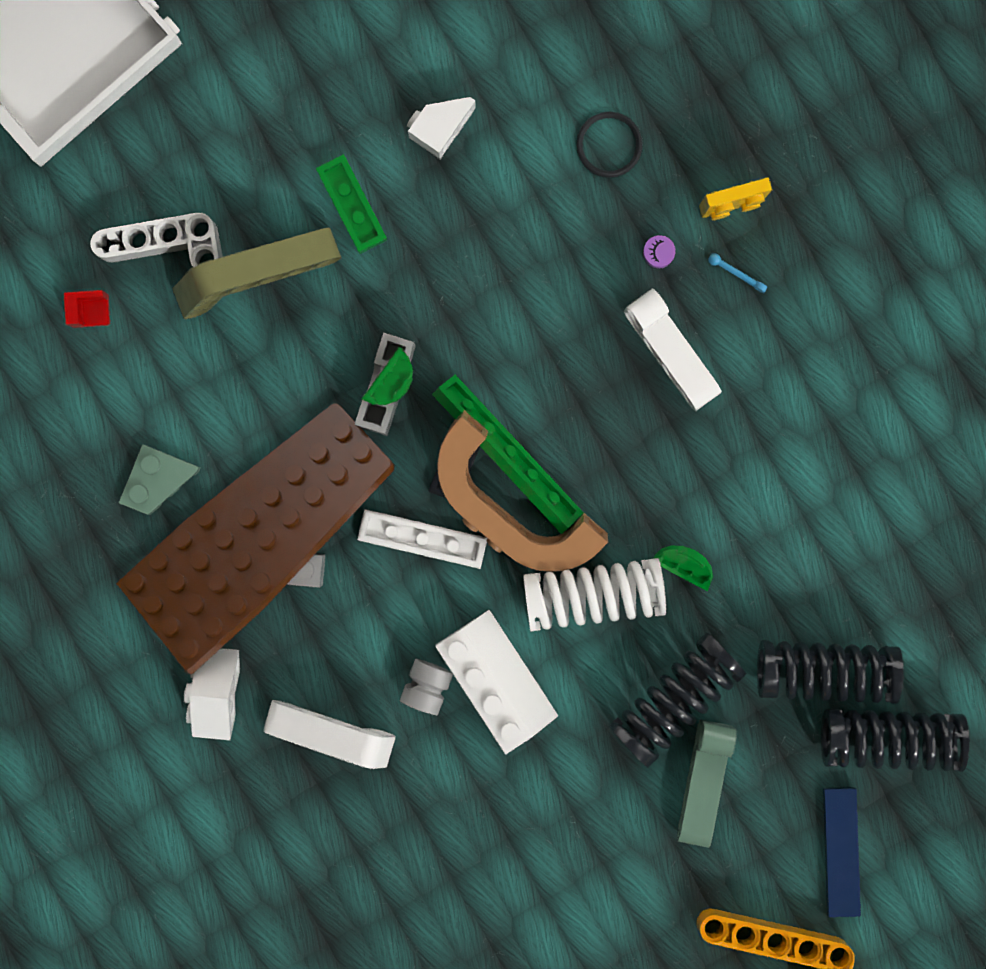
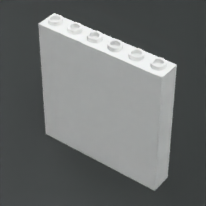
M0 0V124L40 167L182 44L176 35L180 32L179 28L168 16L165 19L159 16L156 10L160 7L154 0Z

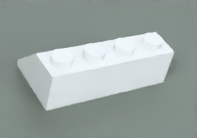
M490 610L436 644L435 647L505 754L532 738L558 717L553 706Z

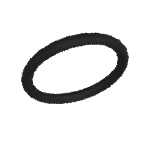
M602 112L589 118L582 125L576 141L577 153L582 164L590 172L607 178L618 177L630 171L637 164L643 148L642 136L636 124L627 116L616 112ZM605 118L618 119L627 124L636 139V150L632 160L623 168L615 171H605L594 167L588 161L583 151V139L587 129L596 121Z

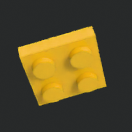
M769 177L707 194L699 205L702 218L711 216L712 220H718L729 216L730 211L741 208L742 212H747L759 208L760 203L765 201V198L772 190Z

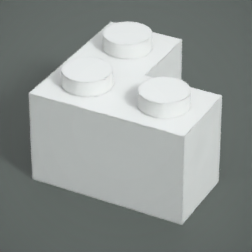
M219 649L191 675L193 681L192 684L187 683L184 700L185 703H190L187 708L186 723L191 724L192 737L231 739L236 716L235 691L240 673L239 650Z

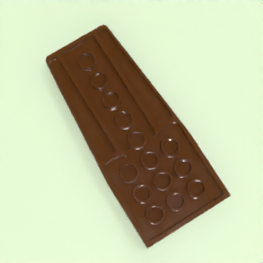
M334 403L188 517L116 584L185 671L192 675L273 600L394 471L395 466L359 426L355 425V421L339 404Z

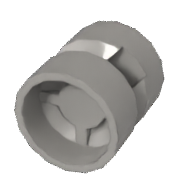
M415 659L409 674L412 682L405 684L399 701L422 712L438 715L444 701L441 692L448 690L453 673L430 662Z

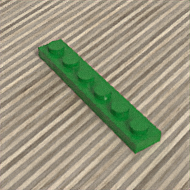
M456 374L435 390L432 395L455 420L465 410L488 430L487 437L480 444V447L561 534L584 513Z

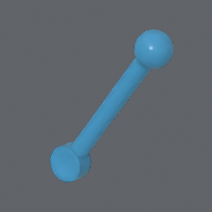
M713 253L709 256V263L711 265H719L752 285L756 290L765 293L768 287L763 283L752 279L724 262L719 254Z

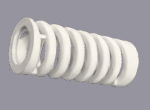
M659 558L641 560L642 568L637 561L630 562L627 568V576L623 566L620 563H615L611 567L610 578L606 568L603 565H598L594 569L593 581L589 570L585 567H581L578 570L576 583L572 572L564 570L560 575V590L555 574L553 572H546L543 577V594L539 583L541 582L540 573L523 574L530 632L541 630L540 623L542 628L546 630L551 628L552 601L560 627L564 628L569 624V599L576 624L579 626L584 625L586 622V596L594 623H601L603 620V594L610 620L618 621L620 617L619 587L628 619L636 618V585L644 615L651 617L653 615V607L655 616L666 615L665 590ZM538 617L540 621L535 622V618Z

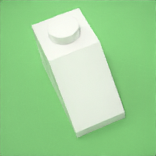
M467 97L426 105L421 112L415 111L407 124L410 128L408 130L409 138L441 159L475 110V100Z

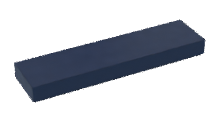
M823 788L828 917L861 916L857 788Z

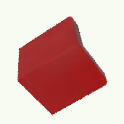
M103 290L64 293L66 325L72 328L110 325L109 294Z

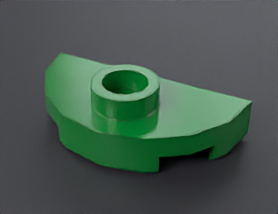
M400 347L367 390L362 400L373 405H388L398 401L408 392L412 383L413 367L408 355Z
M671 545L662 548L654 555L653 559L659 558L661 567L708 591L713 578L712 567L699 552L685 546Z

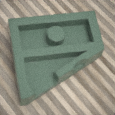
M142 444L119 503L151 515L167 498L174 495L192 476H195L201 467Z

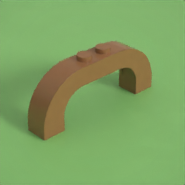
M464 410L446 433L438 459V475L441 488L451 506L463 517V523L474 532L479 530L485 535L487 543L499 553L503 551L516 562L531 569L546 572L564 571L580 566L593 558L608 543V533L585 513L566 532L552 537L539 536L526 529L475 485L469 473L468 461L473 452L486 439L488 430Z

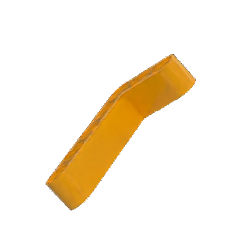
M706 909L697 918V927L702 938L714 945L816 967V969H853L855 955L853 950L843 939L836 936L717 909ZM712 919L719 920L720 928L716 932L708 933L705 931V925L708 921ZM741 927H750L751 934L747 939L739 940L736 938V933ZM781 934L782 941L778 946L770 947L767 945L771 935ZM812 941L813 948L809 953H799V947L803 942ZM843 948L844 955L840 960H830L831 952L834 949Z

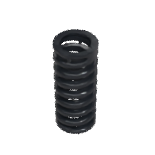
M706 633L696 643L697 649L704 659L692 651H687L684 654V660L692 672L680 663L676 662L672 665V672L680 684L666 674L660 676L659 682L669 697L654 686H650L647 689L649 698L659 711L642 698L635 700V707L648 725L628 709L623 711L622 717L636 737L622 727L624 723L618 717L609 725L615 735L647 768L659 758V753L652 741L663 749H668L672 745L664 729L677 738L684 734L683 727L676 717L689 726L696 723L695 715L685 702L701 714H705L709 710L707 703L697 689L713 702H718L721 699L720 692L708 676L725 690L733 688L732 680L720 666L719 662L734 674L732 677L737 683L747 674L709 633Z
M762 640L760 642L757 659V689L760 698L778 697L779 675L784 657L786 666V697L788 699L796 697L797 670L800 658L804 673L803 697L805 700L813 698L814 670L818 658L821 672L819 690L821 700L827 701L830 699L831 670L835 659L838 670L836 693L839 701L844 702L848 698V670L851 660H853L855 669L853 695L856 702H862L865 699V670L868 660H870L872 669L870 685L872 702H881L883 687H886V702L898 704L900 701L904 668L902 652L898 646H883L877 651L872 645H867L860 651L859 647L855 644H850L843 650L839 644L834 643L826 650L822 643H814L809 649L806 643L798 642L792 649L791 644L787 641L779 642L776 648L769 640ZM883 667L886 668V681H883Z
M825 709L821 726V753L823 764L826 767L838 766V764L841 767H847L849 763V733L853 724L855 732L854 760L858 768H863L866 765V734L869 725L872 731V765L876 769L882 768L884 763L883 734L887 725L889 731L888 762L892 769H898L901 764L902 755L900 734L904 725L906 731L905 763L908 769L915 770L918 766L919 744L917 734L920 726L923 730L922 764L924 769L931 771L935 767V731L937 726L941 734L939 745L941 769L949 771L952 765L953 771L963 772L966 769L969 758L970 737L968 722L964 714L943 715L942 713H934L928 717L925 713L917 712L912 717L908 712H899L894 716L890 711H883L878 716L874 711L870 710L865 711L862 715L856 710H848L843 716L842 710ZM957 739L960 740V758L958 757Z

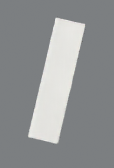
M364 509L357 539L481 569L487 543L486 537Z

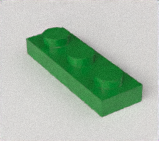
M343 154L317 167L316 170L359 254L387 241L388 239L345 155Z

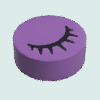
M661 235L650 238L643 249V257L646 263L653 268L668 266L675 256L673 242Z

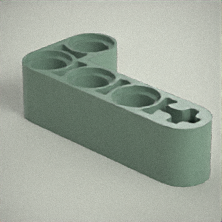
M701 719L698 723L679 819L677 842L707 848L711 845L727 759L732 757L736 743L737 731L732 725Z

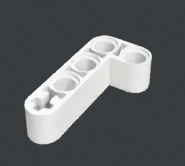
M192 213L97 231L91 238L92 251L107 262H118L188 249L190 262L193 267L199 265L201 256L206 253H212L214 260L222 258L217 226L203 213ZM201 222L208 223V232L201 237L195 236L194 229L196 225ZM169 228H176V239L171 242H164V232ZM139 233H144L146 235L145 244L142 247L134 248L132 245L133 238ZM107 240L117 244L111 245L109 252L102 249V247L107 245Z
M651 289L628 305L624 310V314L688 404L697 411L722 393V391L668 316L669 309L663 299L654 289Z
M272 700L263 732L371 769L387 767L396 738L395 735L372 728H360L277 700Z

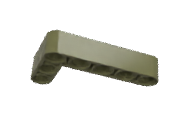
M323 228L201 263L191 268L172 290L183 319H190L208 312L224 296L321 268L340 260L342 257L331 228Z

